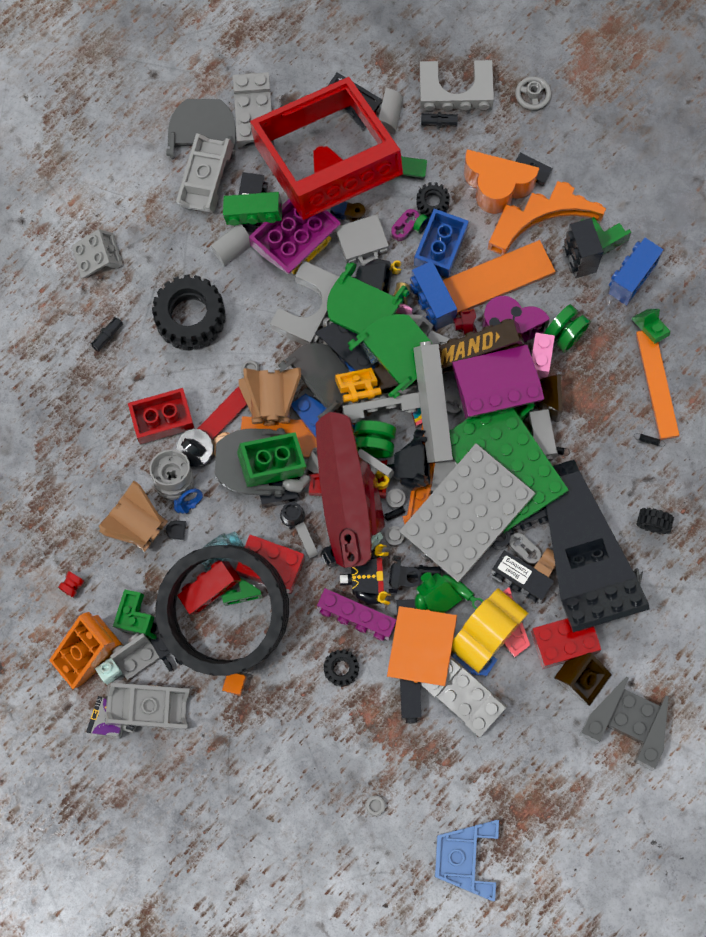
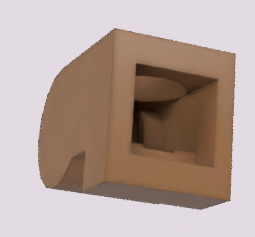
M547 548L534 569L549 577L555 568L553 550Z

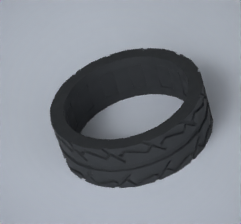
M235 545L208 546L192 551L182 557L167 572L159 586L156 598V623L161 639L168 651L183 665L207 675L229 676L255 666L265 660L276 649L286 632L289 620V597L284 581L277 569L262 555L251 549ZM228 558L239 561L250 567L267 588L272 610L270 626L260 645L244 658L219 660L208 657L197 651L186 640L180 630L176 615V601L181 584L195 567L209 559Z

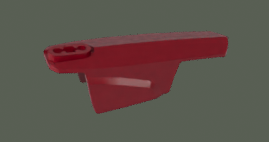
M329 412L316 422L319 479L328 536L338 565L344 568L365 565L372 557V536L378 534L385 527L378 485L370 465L359 457L351 418L341 413ZM348 534L352 537L350 542L347 540ZM351 554L355 557L353 561L350 560Z

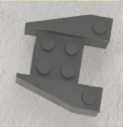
M626 676L587 717L579 736L598 744L607 727L641 743L634 762L652 771L656 769L664 751L669 696H664L659 705L624 689L629 679Z

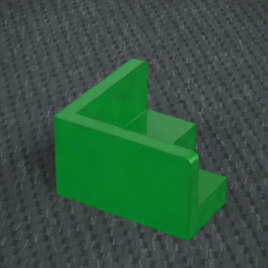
M592 218L604 251L603 255L629 240L632 233L631 230L625 231L620 223L603 231L596 219Z
M124 589L112 627L132 635L138 633L141 635L143 633L147 638L156 640L157 635L150 632L155 617L139 612L144 594Z

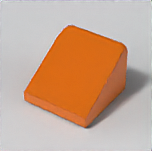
M241 674L226 676L222 691L241 696L247 677Z

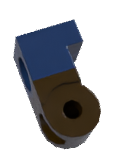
M344 201L331 207L330 213L337 219L354 222L365 218V207L361 203L352 204Z

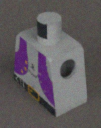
M98 696L86 733L111 738H121L123 730L134 733L136 726L105 725L107 699Z

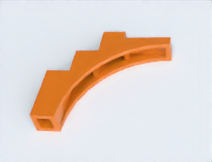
M557 181L550 199H547L542 194L532 193L524 211H521L517 206L506 204L488 243V250L500 255L506 254L513 242L523 232L547 219L560 216L594 217L596 220L602 221L606 208L598 202L586 200L581 195H573L574 187L567 182Z

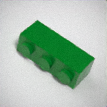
M279 192L224 196L223 217L227 225L233 226L247 223H274L282 221V199Z

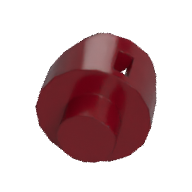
M474 309L459 311V318H453L455 331L462 330L463 336L469 332H477L474 325L476 319Z

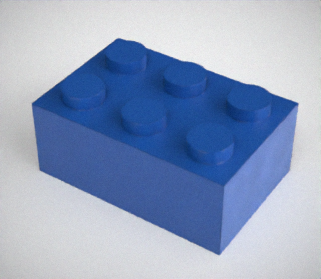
M433 209L414 256V266L419 267L433 261L439 275L449 278L467 233L469 221Z
M644 238L642 242L638 241L633 247L631 255H627L622 262L620 270H616L611 277V282L608 285L610 287L608 294L627 306L658 264L664 249L647 238Z
M433 261L413 269L410 277V289L413 294H417L421 310L425 309L427 313L426 319L433 324L435 331L452 324L453 318H456L457 307Z

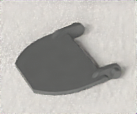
M220 99L184 100L176 108L169 122L168 146L170 148L166 149V155L174 158L175 145H193L196 133L214 140L223 141L226 138L230 139L235 147L236 126L229 107ZM233 149L230 159H232V156H235V149Z
M320 343L303 345L288 356L285 361L283 360L278 364L280 373L290 365L293 369L301 368V379L326 408L317 416L318 419L329 412H334L344 403L343 395L349 394L348 392L340 393L335 381V375L350 371L328 345Z
M278 428L277 431L272 429H242L226 435L216 443L215 478L226 488L240 494L266 496L275 494V497H282V494L285 493V488L282 486H269V483L247 488L237 451L240 443L287 433L282 428Z

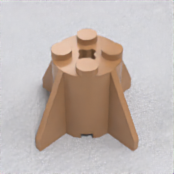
M301 368L284 370L281 373L279 370L268 372V370L243 369L244 378L238 379L239 388L252 414V424H262L264 422V426H274L275 422L282 424L290 423V406L301 377Z
M133 481L118 501V504L98 527L100 528L99 532L103 535L135 544L145 552L151 545L150 541L153 542L157 538L160 530L165 527L168 520L157 513L141 485Z

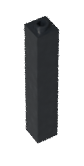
M415 599L396 600L397 615L399 606L416 609ZM400 679L401 720H406L407 724L418 723V720L422 718L420 682L415 683L414 681Z

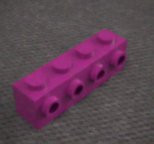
M326 588L317 604V610L320 611L321 615L328 618L330 616L337 618L339 623L355 626V629L362 633H371L374 638L380 641H389L396 626V619Z

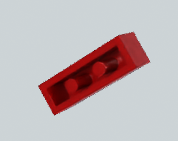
M216 561L211 565L212 569L208 572H202L196 577L197 580L192 584L188 583L181 588L182 592L177 596L189 615L198 614L241 581L229 561Z

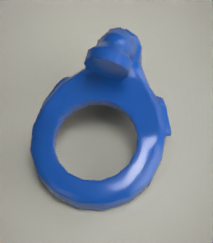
M190 489L184 492L178 500H174V510L177 513L186 514L189 512V509L196 508V504L203 497L201 490ZM194 492L197 493V496L194 499L189 501L184 500V498L188 494Z

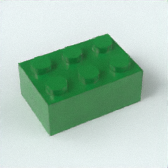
M296 432L239 444L237 455L247 488L301 477L305 472L306 464Z

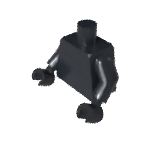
M420 429L415 430L414 438L410 443L394 454V464L386 465L394 471L395 479L403 487L412 491L417 490L421 486L426 487V485H430V463H427L426 448L422 444V442L427 441V437L423 436L426 431Z

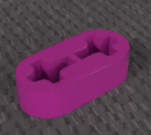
M406 210L392 226L391 235L394 240L403 241L414 230L415 221L410 220L408 224L407 221L408 216H414L416 221L419 217V213L416 210ZM404 227L403 234L399 233L397 235L396 229L401 230V228Z

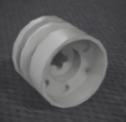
M173 449L164 450L152 459L150 475L154 487L160 496L168 500H178L184 492L193 488L194 476L186 455Z

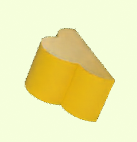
M496 589L475 610L462 627V630L454 638L452 652L479 674L529 613L502 590Z

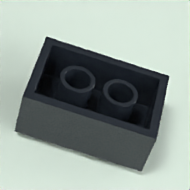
M592 218L569 224L566 239H564V246H562L564 256H568L569 270L571 273H574L575 278L597 273L604 252Z

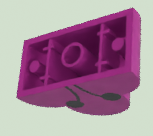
M498 296L490 300L485 307L482 329L489 325L496 326L501 324L500 322L505 319H514L519 324L525 343L533 339L535 333L543 334L548 327L550 318L538 307L528 306L521 308L515 299L509 296Z

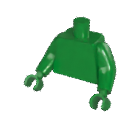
M430 572L424 573L421 576L423 583L416 589V609H429L433 612L445 613L463 600L461 597L471 601L472 607L475 610L477 609L474 605L475 601L479 600L483 603L481 598L474 597L475 594L462 582L458 583L449 575L441 576L436 573L432 576Z

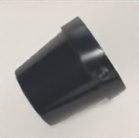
M288 502L281 510L280 519L286 527L292 529L304 522L305 512L296 502Z

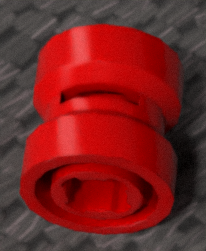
M68 571L65 576L66 579L59 584L58 588L74 598L77 594V589L82 587L85 581Z

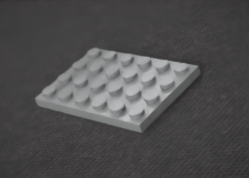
M475 444L399 532L459 583L535 496V492L479 445Z

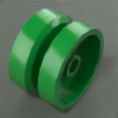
M571 304L566 306L555 317L544 332V334L554 335V341L558 339L556 347L563 353L567 352L582 337L591 324V321L584 315L577 317L578 310Z
M370 420L355 423L354 435L357 437L355 440L358 451L361 448L374 458H390L394 455V444L391 441L396 438V427L385 422Z

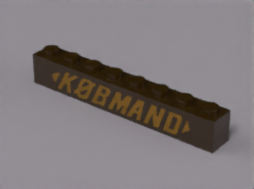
M505 319L496 326L489 325L484 327L482 331L469 332L465 334V337L459 339L452 338L445 344H439L442 374L454 370L452 362L525 345L519 324L514 319ZM380 364L377 366L378 368L373 369L378 380L376 387H380L381 393L391 392L399 384L385 367Z

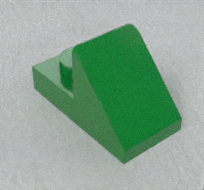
M646 309L632 317V320L656 344L670 336V330L659 319V309Z
M240 578L239 585L241 591L225 592L226 595H222L224 606L261 599L263 598L262 593L259 589Z

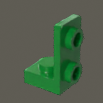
M401 155L403 175L425 177L427 160L403 157Z

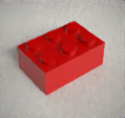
M183 388L128 403L139 444L195 429Z
M249 534L244 548L251 549L267 559L277 569L283 579L287 593L292 594L305 561V555ZM238 562L236 573L239 576L264 584L250 567Z
M566 618L532 628L531 630L542 670L563 664L589 652L595 655L601 651L594 626L573 632Z

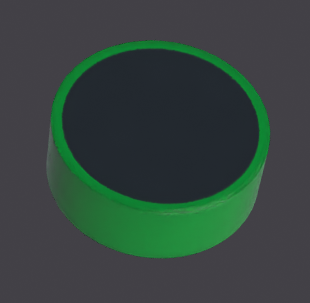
M424 214L420 215L416 219L413 229L419 234L422 233L427 227L429 217Z

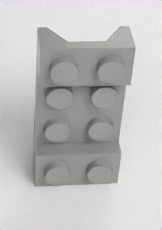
M269 72L233 75L238 147H243L248 142H254L250 121L272 111Z
M196 133L176 203L183 208L210 213L215 212L219 198L217 191L225 163L230 161L234 147L230 139L226 138L223 141L214 140Z
M413 387L403 391L399 390L400 395L395 399L388 396L390 392L375 396L373 399L364 398L354 403L351 401L345 402L341 405L342 412L351 418L352 423L361 421L360 418H365L363 410L374 412L378 410V407L386 406V409L397 407V404H399L402 411L406 410V413L415 412L417 408H420L419 392H416V388Z
M452 656L450 657L446 687L420 683L428 692L441 700L461 718L465 725L479 737L486 732L507 708L504 702Z
M109 683L105 725H131L185 730L187 729L185 714L189 689Z

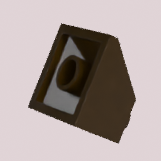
M556 374L540 379L544 400L536 402L535 405L541 410L548 409L550 418L554 422H559L563 407L561 375Z
M589 652L565 662L554 679L564 689L590 706L612 674Z

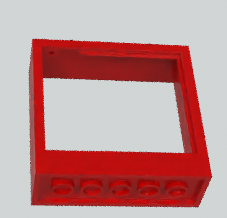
M350 77L339 80L250 121L257 150L302 220L403 175L400 148ZM348 106H352L378 145L296 181L271 141Z

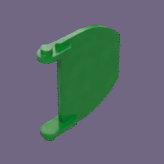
M351 262L346 264L345 272H342L330 290L327 300V311L331 322L360 334L374 321L384 316L395 314L403 302V298L409 295V290L403 285L394 297L351 276L355 272L357 264Z
M393 314L374 321L356 336L357 341L352 339L348 342L351 351L363 341L399 384L388 394L389 397L395 399L400 395L399 390H405L417 379L413 348L420 346V342H427L430 339L409 315Z

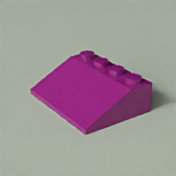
M288 199L282 205V221L274 223L264 222L249 236L250 246L266 260L289 275L341 225V222L327 210L302 220L292 202Z
M528 345L452 362L465 419L544 400L540 379Z

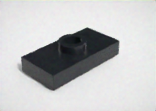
M521 152L515 161L539 167L536 182L543 186L553 168Z

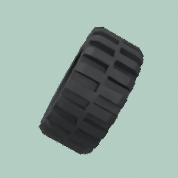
M184 275V278L179 279V276L174 277L173 282L167 281L164 283L165 288H160L157 291L158 297H154L152 314L157 330L167 343H172L173 347L179 348V346H182L183 350H189V347H194V350L200 349L199 346L202 344L206 347L210 344L209 340L215 341L218 338L217 333H221L224 328L223 323H225L226 316L222 296L215 285L211 286L210 281L207 279L202 281L200 276L195 275L194 278H190V275ZM198 300L206 306L207 312L204 318L197 324L183 326L177 324L172 319L174 308L182 301Z

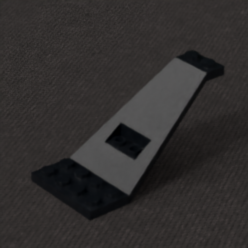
M575 460L554 465V469L569 492L547 505L546 508L561 603L572 631H580L649 610V603L638 579L579 471Z

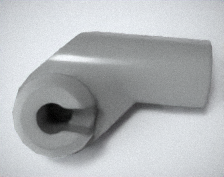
M303 475L299 480L286 479L283 481L282 486L285 490L299 493L309 484L311 479L308 475Z

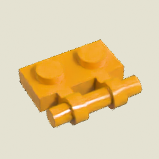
M372 368L335 375V381L340 393H349L343 395L344 403L349 401L354 403L364 398L373 399L375 396L381 395L380 387L373 389L374 386H377L378 380Z

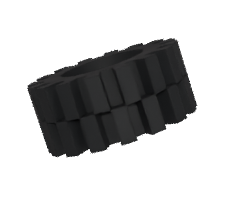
M429 182L428 186L424 184L422 189H419L416 205L417 209L420 210V214H425L429 217L433 209L446 213V210L449 208L450 195L447 188L443 189L444 185L438 186L437 182H435V185H432V182ZM429 195H436L439 197L440 203L436 206H430L427 204L426 198Z
M642 508L640 509L636 525L652 533L670 534L674 517L672 514L662 510Z
M344 649L332 651L326 657L323 665L325 677L335 686H348L358 676L359 663L356 656ZM336 662H347L349 671L345 675H337L334 672Z

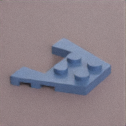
M499 820L438 835L435 878L490 901H495L496 882L475 881L477 838L498 839Z

